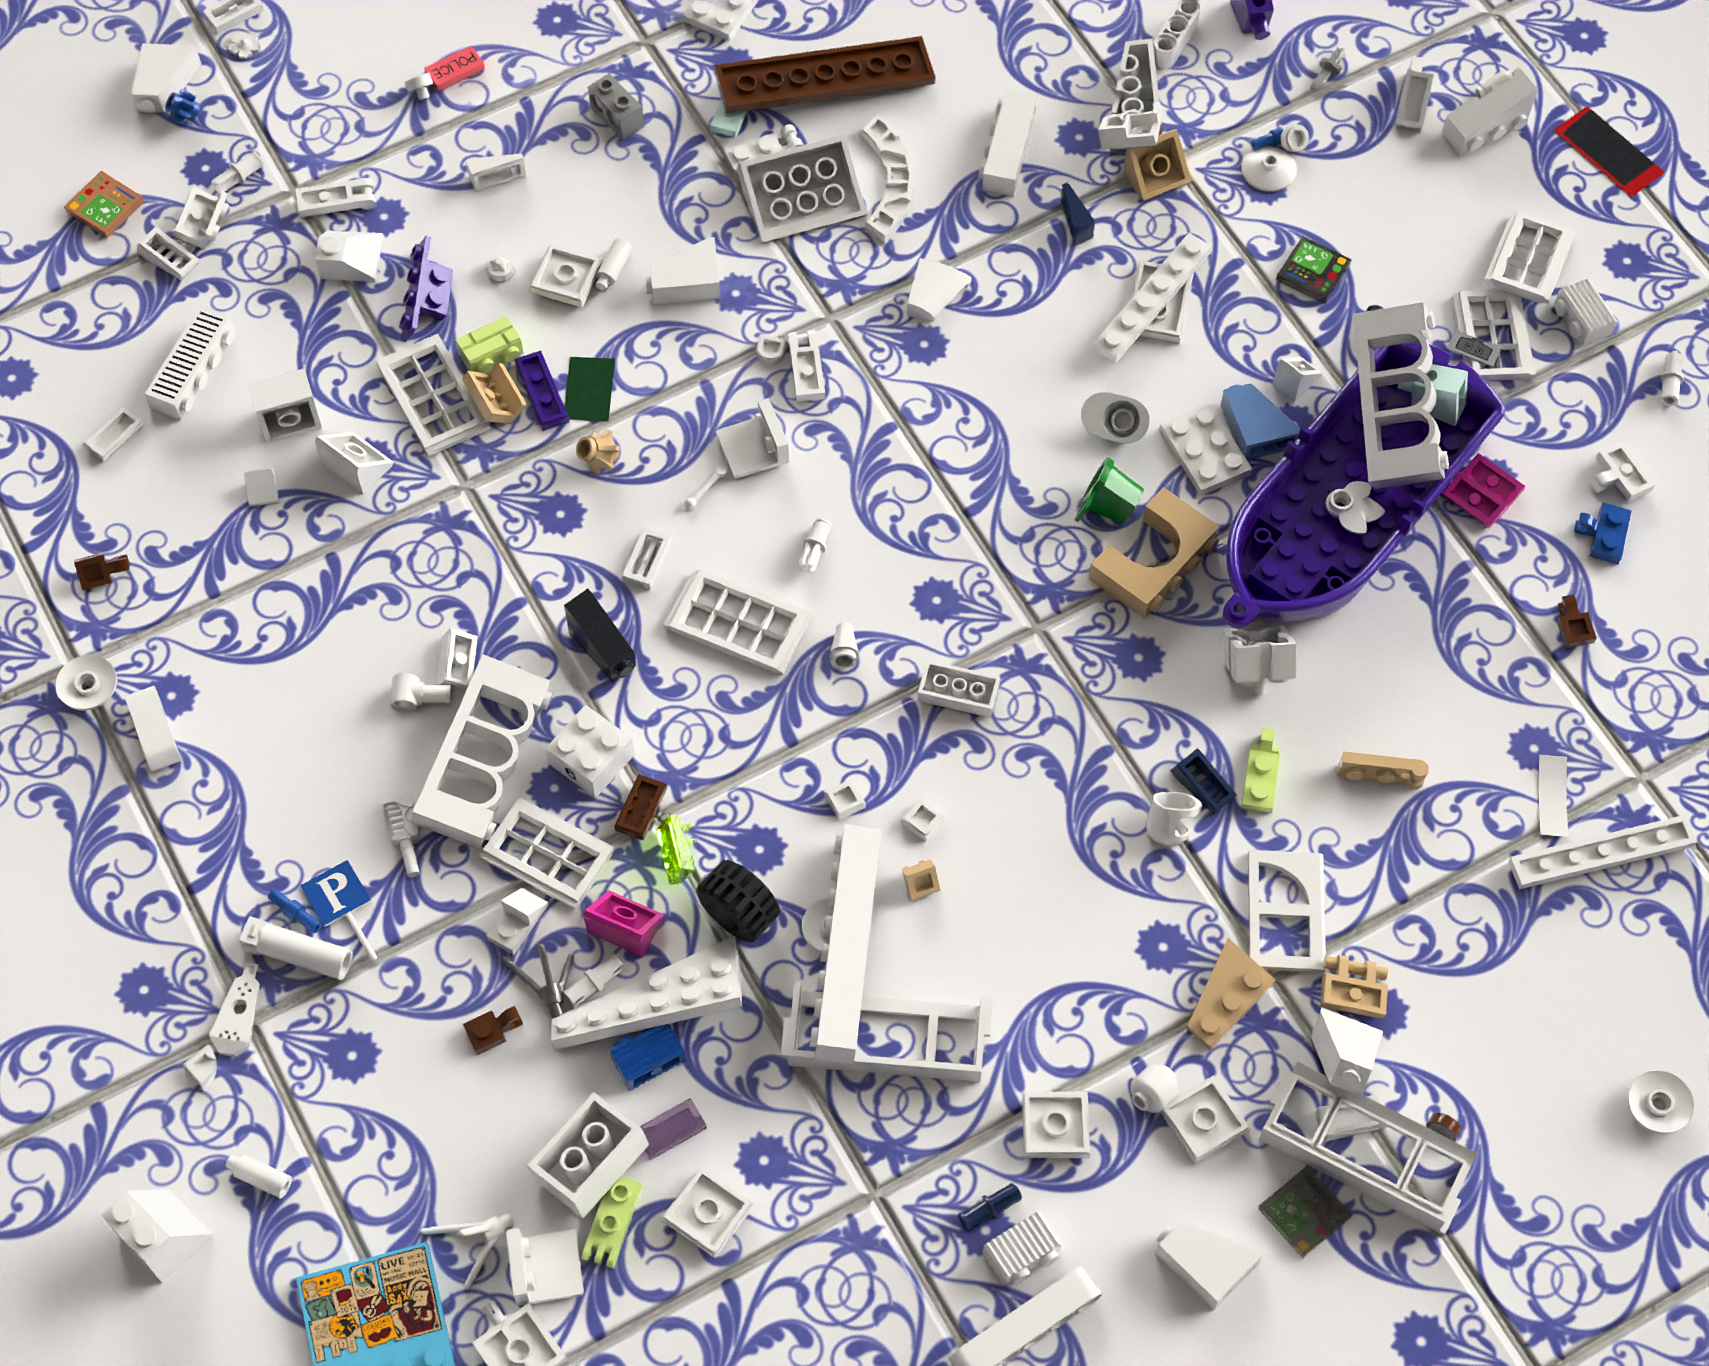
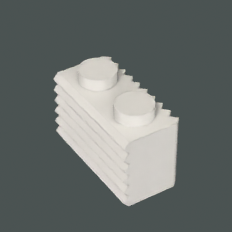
M1588 278L1565 288L1562 287L1559 290L1555 300V310L1560 317L1566 320V324H1569L1570 334L1573 338H1577L1580 341V345L1583 346L1613 334L1617 320Z
M1037 1211L986 1243L983 1247V1255L1004 1286L1011 1282L1014 1285H1018L1031 1276L1030 1270L1040 1264L1042 1268H1045L1059 1258L1057 1253L1060 1252L1062 1244L1040 1211Z

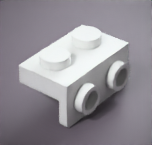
M192 187L173 236L202 249H205L209 240L214 242L220 226L215 225L217 219L223 220L229 206L224 203L227 193L222 191L218 198Z

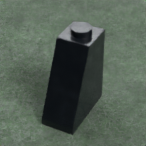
M587 588L564 604L569 634L612 683L618 678L628 676L636 666L634 651L592 592Z

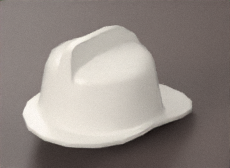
M1099 392L1091 395L1081 408L1083 426L1090 434L1099 438L1130 444L1139 441L1149 428L1150 416L1147 408L1140 401L1111 392Z

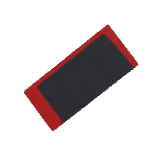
M1588 106L1554 129L1558 135L1631 197L1664 174V171Z

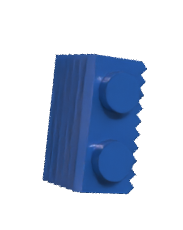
M669 1024L641 1030L642 1033L633 1038H630V1036L622 1037L613 1044L614 1048L609 1050L611 1060L629 1091L686 1061L685 1051Z

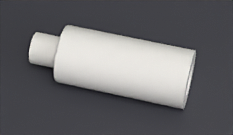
M617 238L612 243L596 274L598 279L596 287L605 291L608 285H614L632 251L631 244L626 240Z
M231 1155L226 1162V1167L234 1171L233 1176L278 1198L285 1196L292 1182L291 1176L246 1155H243L241 1158Z

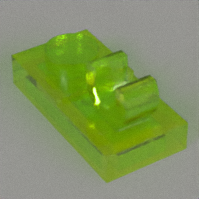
M670 814L656 830L669 884H681L694 871V859L690 854L689 848L695 843V839L686 838L684 835L692 828V825L682 823L680 815Z

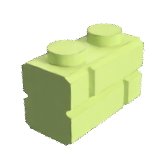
M507 316L455 339L459 356L471 372L488 374L497 363L513 362L515 358L524 353L521 338Z

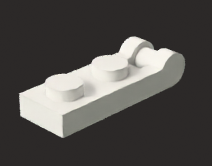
M788 124L783 126L780 131L724 149V157L733 175L737 176L736 167L739 162L803 146L801 139L796 137L797 131L794 126ZM786 142L788 143L787 145H784V146H782V147H781V145H780V144H783V143H786Z
M369 178L295 189L300 218L357 208L371 210L377 204L376 197L372 194L374 184Z
M816 330L807 331V334L797 335L796 332L788 333L797 402L825 399Z

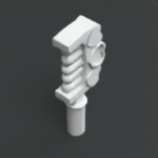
M409 793L382 799L384 809L386 808L387 816L390 818V829L393 831L391 836L392 843L401 847L400 852L403 856L407 876L416 877L420 872L412 841L419 840L420 827L417 824L411 823L412 811L415 807L414 802L410 798Z

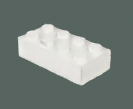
M927 660L918 690L917 701L991 718L1000 685V677Z

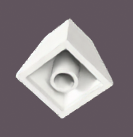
M326 231L320 235L315 255L320 279L376 282L383 234Z

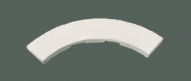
M877 114L860 129V136L871 145L879 156L885 171L886 188L879 206L864 223V229L885 244L901 226L909 210L913 194V168L909 152L900 140L899 134L883 117Z

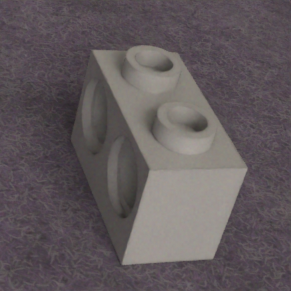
M610 73L588 86L590 108L622 140H625L644 127L642 105Z

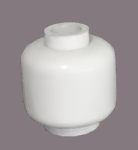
M1149 1065L1131 1082L1130 1090L1133 1103L1142 1111L1151 1113L1161 1112L1178 1095V1079L1175 1073L1164 1065Z

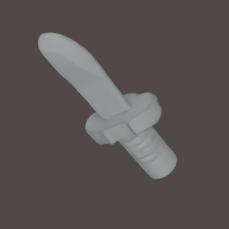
M1338 47L1330 58H1322L1320 60L1319 66L1323 69L1311 84V89L1317 90L1321 88L1331 73L1340 74L1342 66L1339 63L1346 54L1344 48Z

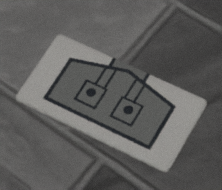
M1455 330L1447 346V349L1490 366H1494L1501 351V348L1458 330Z

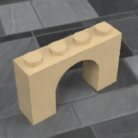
M1164 487L1145 506L1143 521L1171 541L1176 549V557L1168 564L1160 567H1145L1136 564L1111 545H1108L1091 563L1088 578L1144 619L1151 611L1155 613L1160 609L1165 601L1164 597L1170 591L1174 593L1183 582V576L1187 572L1193 573L1201 562L1200 558L1205 553L1210 554L1219 542V539H1217L1219 526Z

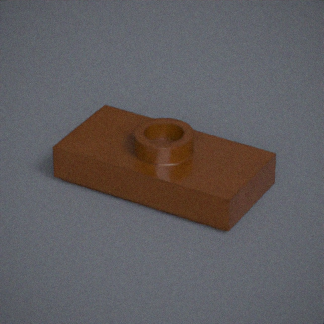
M638 774L614 825L615 831L644 841L665 795L667 784Z

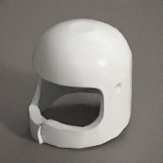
M1179 792L1156 793L1153 796L1146 822L1148 835L1162 845L1176 846L1182 844L1190 834V828L1182 822V819L1196 817L1201 811V802L1189 794ZM1185 805H1190L1192 807L1190 809H1182V807Z

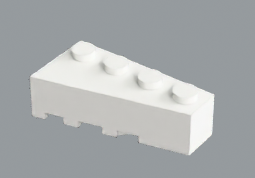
M1152 39L1125 42L1111 115L1122 114L1132 109L1145 113L1153 110V103L1159 102ZM1162 119L1160 122L1159 135L1163 134ZM1126 148L1109 149V151L1124 150Z

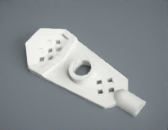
M246 962L243 975L234 979L210 1031L209 1037L220 1055L236 1057L250 1046L260 983L255 979L259 964ZM245 1005L246 1010L242 1014H236L234 1012L236 1006Z

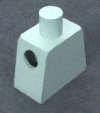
M1432 364L1426 375L1433 383L1437 397L1436 404L1429 414L1433 418L1456 426L1467 402L1468 371ZM1411 381L1399 383L1398 389L1412 393L1413 406L1422 400L1426 386L1423 383Z

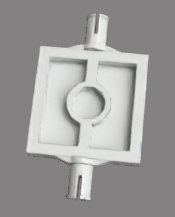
M494 1300L488 1303L495 1314L492 1313L487 1304L483 1306L482 1310L486 1313L492 1325L485 1334L473 1341L472 1344L487 1366H560L567 1361L566 1356L529 1303L515 1313L505 1316Z

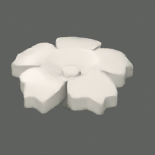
M240 32L233 34L232 44L228 45L229 52L235 56L239 55L240 59H247L252 56V53H258L261 49V45L257 41L258 35L254 32L246 33L245 36Z

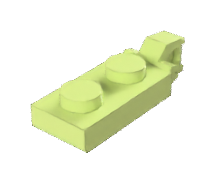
M1262 728L1259 744L1252 743L1247 760L1241 808L1272 813L1280 760V747L1272 746L1275 731L1273 729Z

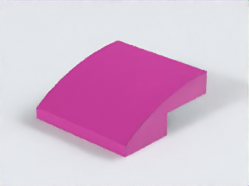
M1477 453L1463 472L1460 471L1442 495L1490 528L1525 490V485Z

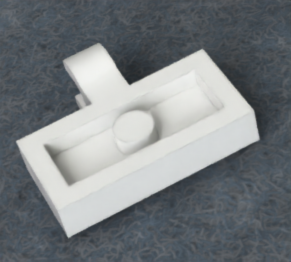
M1623 441L1598 452L1596 459L1605 472L1596 475L1595 479L1597 482L1590 485L1597 495L1607 491L1614 484L1628 502L1653 491L1655 484Z

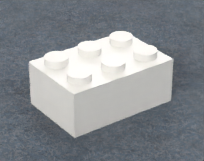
M593 1092L529 1162L527 1167L537 1183L584 1218L649 1146V1143L641 1127Z

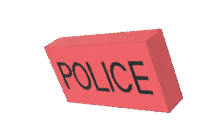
M469 46L424 69L425 74H430L433 85L439 92L485 70V65L474 48Z

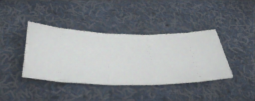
M1539 755V821L1541 835L1569 837L1566 796L1567 757Z

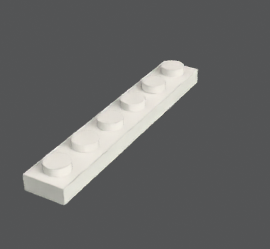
M1188 233L1094 341L1092 349L1116 364L1209 256L1212 246Z
M1682 815L1512 856L1509 860V865L1520 890L1693 848L1697 844V840L1687 816Z

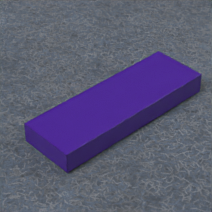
M542 351L515 358L516 368L542 431L569 423L568 414Z

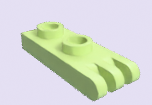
M620 1177L601 1199L581 1259L589 1261L593 1249H596L594 1263L601 1265L605 1253H609L607 1267L612 1269L615 1267L643 1188L642 1183Z

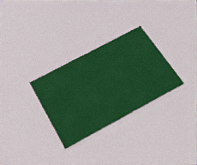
M570 357L564 405L569 419L609 421L615 358Z

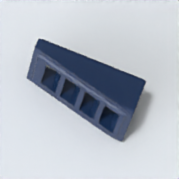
M1066 182L1062 184L1060 201L1075 245H1079L1093 238L1095 220L1069 183Z
M1198 748L1170 770L1175 778L1213 814L1237 796ZM1193 764L1197 769L1190 773L1188 768ZM1201 773L1206 776L1201 782L1195 779ZM1211 781L1215 786L1206 792L1203 787ZM1220 790L1224 795L1214 802L1211 797Z

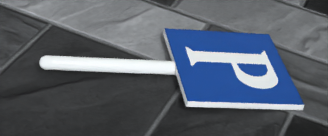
M348 860L300 885L324 927L346 916L372 961L377 959L376 954L351 912L370 903L372 900Z

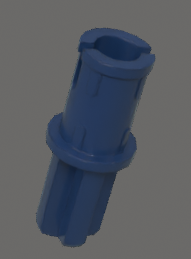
M1009 1184L989 1197L983 1195L980 1202L963 1212H959L958 1218L964 1229L969 1233L972 1229L991 1218L996 1220L999 1213L1021 1201V1192L1015 1184Z

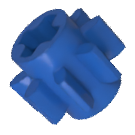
M180 89L179 94L172 92L165 105V110L170 112L169 118L182 125H185L186 120L192 122L196 118L200 107L199 103L194 101L196 95L184 89Z

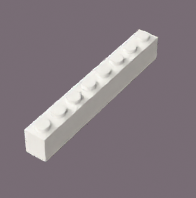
M844 824L843 835H836L834 854H840L839 862L833 861L831 880L836 881V889H829L827 907L833 908L832 916L826 915L824 934L830 935L829 943H823L820 962H826L825 971L819 970L817 990H823L822 999L816 998L813 1014V1018H819L818 1028L812 1027L810 1046L816 1047L814 1060L851 1065L854 1062L881 829Z

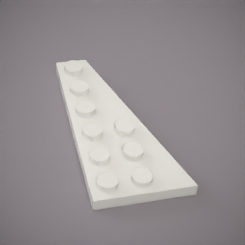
M735 936L551 1019V1041L554 1049H561L742 1007L739 954Z

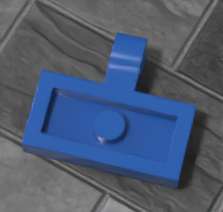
M1603 502L1597 520L1588 513H1580L1579 520L1575 522L1574 532L1593 537L1590 557L1619 564L1622 559L1632 510Z

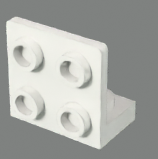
M769 398L758 401V413L755 414L754 419L716 431V436L735 479L789 462L788 442Z
M519 1228L506 1230L513 1296L517 1306L582 1296L584 1294L577 1234L574 1229L522 1237Z

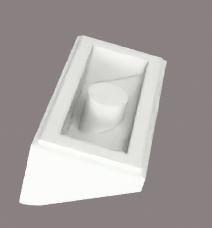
M452 628L442 636L435 685H451V690L456 691L467 690L473 677L478 636Z

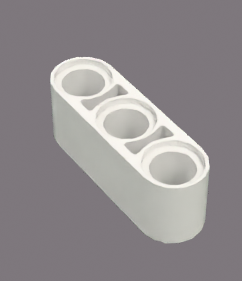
M1179 0L1158 32L1153 44L1155 66L1157 68H1171L1195 32L1201 9L1198 0Z
M155 686L126 695L125 699L150 770L153 772L180 762L181 758Z

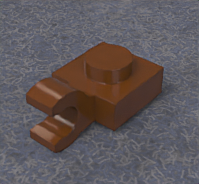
M104 552L74 560L82 590L112 583L110 574L130 569L127 554L107 561Z
M1574 594L1562 596V603H1558L1561 617L1557 620V624L1565 648L1595 643L1597 637L1589 612L1579 613Z
M514 1006L503 1011L497 1018H495L491 1010L464 1023L463 1026L476 1054L479 1055L506 1042L503 1033L521 1026L523 1022Z

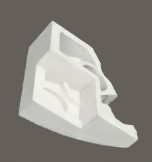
M1161 102L1153 103V110L1145 113L1132 109L1122 114L1103 117L1098 129L1101 149L1156 145L1161 122Z
M920 258L907 302V316L935 321L942 314L943 308L951 305L956 300V295L964 287L968 288L970 286L971 277L947 265Z

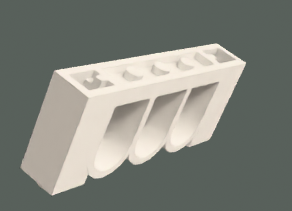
M1424 302L1353 314L1369 483L1374 489L1445 479L1444 469L1449 468L1447 452H1442L1439 446L1440 430L1434 418L1429 414L1436 404L1437 394L1433 383L1426 375L1433 360L1431 348L1426 341L1431 339L1430 329L1435 328L1433 311H1428ZM1403 343H1416L1422 346L1421 355L1413 365L1375 372L1373 348ZM1411 381L1425 384V394L1416 405L1379 411L1377 387ZM1409 421H1424L1429 424V434L1421 444L1412 447L1382 450L1380 426Z
M482 654L412 811L411 823L481 849L485 840H491L497 826L492 821L494 813L500 805L503 789L502 782L508 779L515 770L519 752L518 745L526 741L531 734L534 717L538 718L541 708L547 710L553 696V693L549 692L550 680ZM482 696L520 712L525 718V724L518 729L508 730L472 717ZM466 732L501 746L507 751L510 759L501 766L493 767L459 755L456 751ZM448 769H451L489 785L493 790L494 796L486 803L476 804L442 792L439 789Z

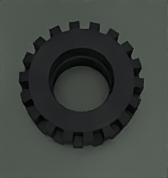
M722 860L696 888V894L707 913L727 932L749 943L755 942L781 912L774 895L768 887L751 871L730 860Z

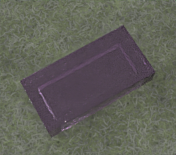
M691 1098L639 1126L649 1143V1146L644 1151L650 1161L707 1129L705 1121Z

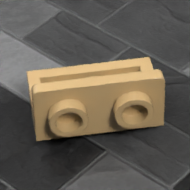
M497 363L489 374L467 371L462 378L469 395L479 408L481 416L488 422L512 424L526 406V402L503 364Z

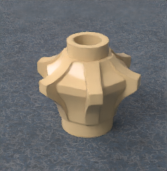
M606 429L599 435L593 432L590 437H582L576 445L577 457L588 463L594 473L599 474L600 470L604 468L611 471L614 468L613 462L619 457L620 446L615 445L612 439L613 431Z

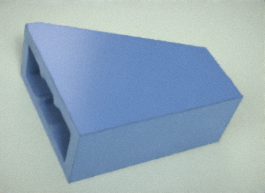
M1237 384L1224 389L1220 406L1234 440L1246 460L1283 452L1290 440L1294 443L1296 442L1300 428L1253 384Z

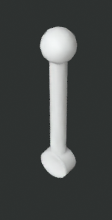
M723 465L718 466L716 474L692 498L685 500V507L693 509L696 506V501L719 478L726 477L727 468Z

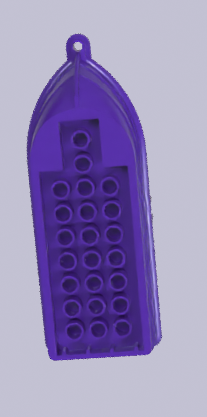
M1403 343L1375 348L1373 350L1375 372L1413 365L1421 355L1422 346L1416 343ZM1429 344L1433 354L1432 364L1468 371L1467 402L1456 426L1434 418L1440 430L1439 446L1442 452H1447L1449 468L1444 469L1445 479L1374 489L1371 486L1368 497L1377 502L1385 510V513L1378 520L1366 523V534L1358 535L1345 530L1341 526L1338 517L1331 515L1325 505L1327 496L1337 489H1344L1349 483L1355 481L1369 483L1359 371L1357 369L1308 428L1304 426L1300 428L1296 442L1294 443L1291 440L1288 442L1282 458L1254 488L1237 511L1228 534L1226 547L1227 572L1234 594L1224 606L1222 613L1224 621L1233 628H1244L1257 619L1274 622L1311 620L1335 613L1351 602L1504 417V404L1490 385L1463 361H1460L1457 366L1449 365L1448 363L1453 355ZM1398 384L1377 387L1379 411L1412 406V393L1398 389ZM1409 421L1380 426L1383 451L1416 446L1421 444L1429 434V424L1424 421ZM1336 503L1338 506L1345 507L1343 503Z

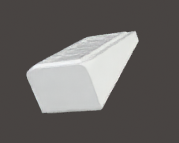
M522 154L465 160L468 176L475 191L527 175Z
M157 226L137 244V253L180 280L200 261ZM157 244L161 245L156 251L153 249ZM168 249L169 252L163 257L161 254ZM175 254L179 256L172 263L169 262ZM183 260H186L188 263L181 270L178 269L177 266Z

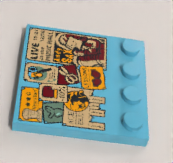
M428 1242L296 1277L313 1366H455Z

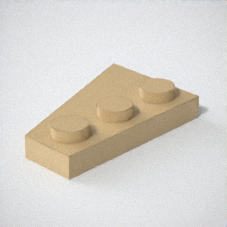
M1228 938L1190 1018L1187 1029L1211 1050L1275 984L1276 979Z

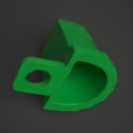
M1107 457L1087 487L1074 520L1079 522L1089 509L1123 524L1137 507L1144 488L1113 466L1114 460Z

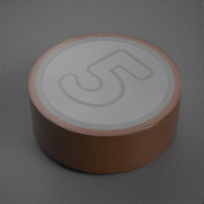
M1433 1113L1426 1124L1427 1128L1453 1141H1456L1461 1133L1459 1123L1444 1113Z

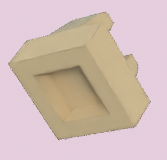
M931 859L918 861L919 864L909 868L907 866L902 868L907 894L912 901L941 890L936 868Z

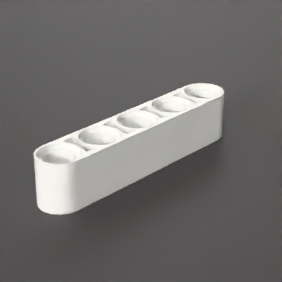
M1078 1267L951 1354L948 1360L953 1366H1004L1087 1309L1102 1294L1083 1267Z

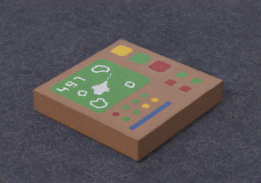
M100 171L64 208L66 213L108 238L144 203V199L137 192L105 172Z

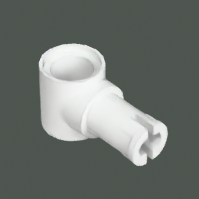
M407 673L396 674L392 678L390 707L395 711L412 712L417 709V705L423 706V703L450 704L451 685H424V682L419 681L417 676Z

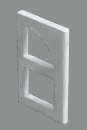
M1249 850V956L1264 970L1326 972V968H1323V960L1326 956L1323 854ZM1259 866L1274 868L1290 876L1303 890L1307 904L1259 902ZM1259 917L1308 920L1309 957L1260 954Z

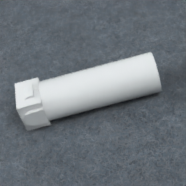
M249 916L239 938L241 948L249 953L258 956L264 955L338 980L344 979L352 961V951L350 949L268 924L266 921Z

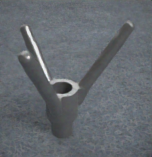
M544 944L538 945L546 980V986L540 987L514 962L504 956L502 962L531 987L541 1000H544L545 1006L550 1009L552 1018L564 1014L561 1003L564 1002L563 991H565V984L574 959L573 954H569L559 983H553Z

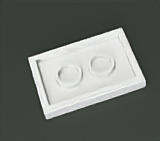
M1139 260L1131 299L1161 264ZM1194 273L1140 336L1180 343Z

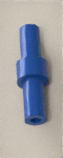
M1279 127L1270 130L1267 135L1251 140L1253 150L1269 145H1280L1281 133L1284 129Z
M273 889L269 893L268 899L284 910L283 914L293 922L298 921L312 933L319 931L321 923L306 912L305 906L297 900H290L277 889Z

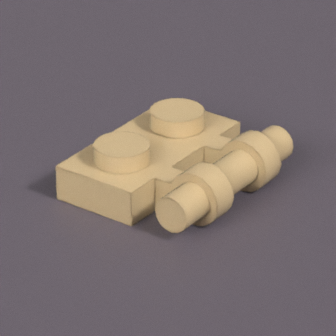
M1338 955L1337 958L1325 956L1323 968L1334 970L1335 974L1325 973L1322 977L1320 1007L1383 1019L1386 1015L1388 985L1376 983V979L1386 980L1388 968L1377 966L1376 962L1367 960L1365 963L1351 961L1349 957ZM1348 973L1361 975L1363 980L1350 978Z

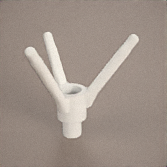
M506 1213L499 1218L493 1216L486 1221L423 1228L421 1229V1234L434 1235L459 1232V1236L463 1237L479 1233L485 1245L463 1286L465 1290H469L491 1248L497 1242V1237L504 1234V1229L512 1226L514 1221L511 1215Z

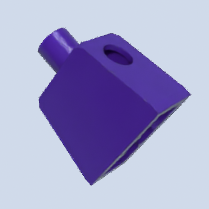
M1230 0L1242 33L1253 32L1256 40H1263L1270 36L1269 24L1274 12L1272 0Z

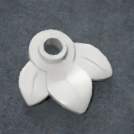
M1362 481L1351 482L1344 489H1337L1327 496L1325 503L1327 511L1331 515L1338 517L1341 526L1345 530L1358 535L1366 534V523L1378 520L1385 513V510L1377 502L1368 497L1371 491V484ZM1336 503H1343L1345 507L1338 506Z

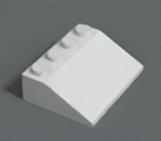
M845 135L742 161L736 167L745 200L762 243L867 215Z

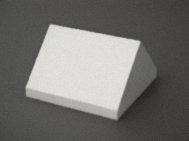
M353 431L321 435L315 439L321 463L362 494L378 481L394 463Z

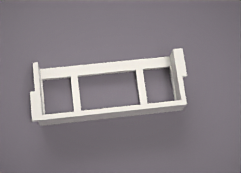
M794 982L791 1018H784L781 1057H787L788 1066L980 1082L984 1036L991 1037L993 998L981 997L980 1006L862 996L861 1012L929 1017L926 1059L921 1061L855 1055L853 1065L814 1060L815 1051L798 1050L802 1007H815L816 998L822 999L823 992L802 991L801 982ZM938 1018L977 1021L973 1065L935 1062Z
M1298 1061L1292 1072L1286 1070L1270 1101V1105L1274 1106V1109L1262 1130L1259 1140L1420 1224L1445 1235L1461 1202L1456 1197L1478 1153L1363 1094L1360 1096L1331 1085L1327 1076ZM1297 1081L1332 1098L1312 1141L1276 1123ZM1341 1104L1416 1141L1397 1184L1321 1146ZM1425 1147L1462 1165L1442 1208L1406 1190Z

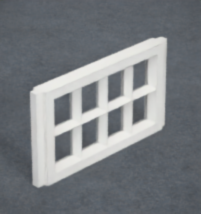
M438 334L376 360L383 378L428 457L491 429L490 424L481 416L479 408L469 395L468 389L462 381L463 376ZM436 351L443 364L423 372L417 359ZM411 362L418 375L398 383L392 370ZM447 370L453 382L433 390L427 377ZM422 380L428 393L409 401L402 388ZM457 388L464 401L444 409L437 396ZM432 399L439 412L419 420L413 407ZM467 406L474 420L455 428L448 414ZM443 417L449 431L430 439L423 425Z
M694 568L665 621L664 628L775 674L783 675L813 615L807 613L806 610L702 569ZM705 584L723 590L713 608L696 602ZM728 593L746 600L737 618L719 611ZM752 602L769 609L760 627L743 620ZM693 606L710 613L701 631L684 624ZM775 612L793 618L784 636L767 630ZM716 616L734 622L725 640L708 634ZM740 625L757 631L749 649L731 643ZM764 634L781 641L772 659L755 653Z

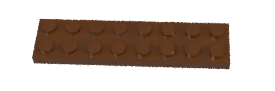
M922 36L714 65V74L726 114L933 85L936 78Z

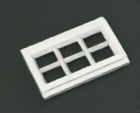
M1512 211L1484 282L1488 283V286L1540 304L1542 302L1548 304L1576 233L1572 232L1570 228L1520 211L1518 213ZM1522 227L1537 231L1533 243L1518 238ZM1543 233L1557 238L1553 249L1538 245ZM1515 245L1530 250L1525 262L1511 258ZM1535 252L1550 257L1545 269L1530 264ZM1507 265L1522 270L1518 281L1502 277ZM1527 272L1542 277L1538 288L1522 284Z
M1500 289L1453 293L1452 299L1458 331L1475 337V326H1489L1492 344L1500 347L1501 350H1515L1518 368H1502L1500 353L1496 360L1497 368L1481 369L1480 361L1463 355L1464 363L1475 370L1485 381L1526 380L1534 378L1536 373L1521 297ZM1506 301L1509 319H1493L1490 302ZM1485 302L1488 320H1472L1470 303ZM1510 325L1513 343L1498 344L1495 326Z
M519 798L499 825L491 840L484 847L480 859L576 909L611 858L615 848L536 805ZM520 817L541 828L533 842L512 831ZM547 831L569 842L560 856L538 845ZM507 836L529 846L520 860L499 849ZM574 846L596 857L588 870L566 860ZM534 850L556 861L548 875L526 864ZM562 864L583 875L575 889L554 879Z

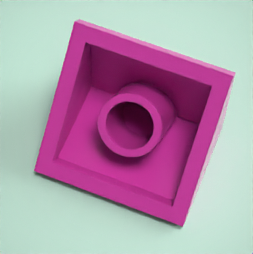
M610 890L590 905L583 915L587 933L640 957L645 955L665 916Z

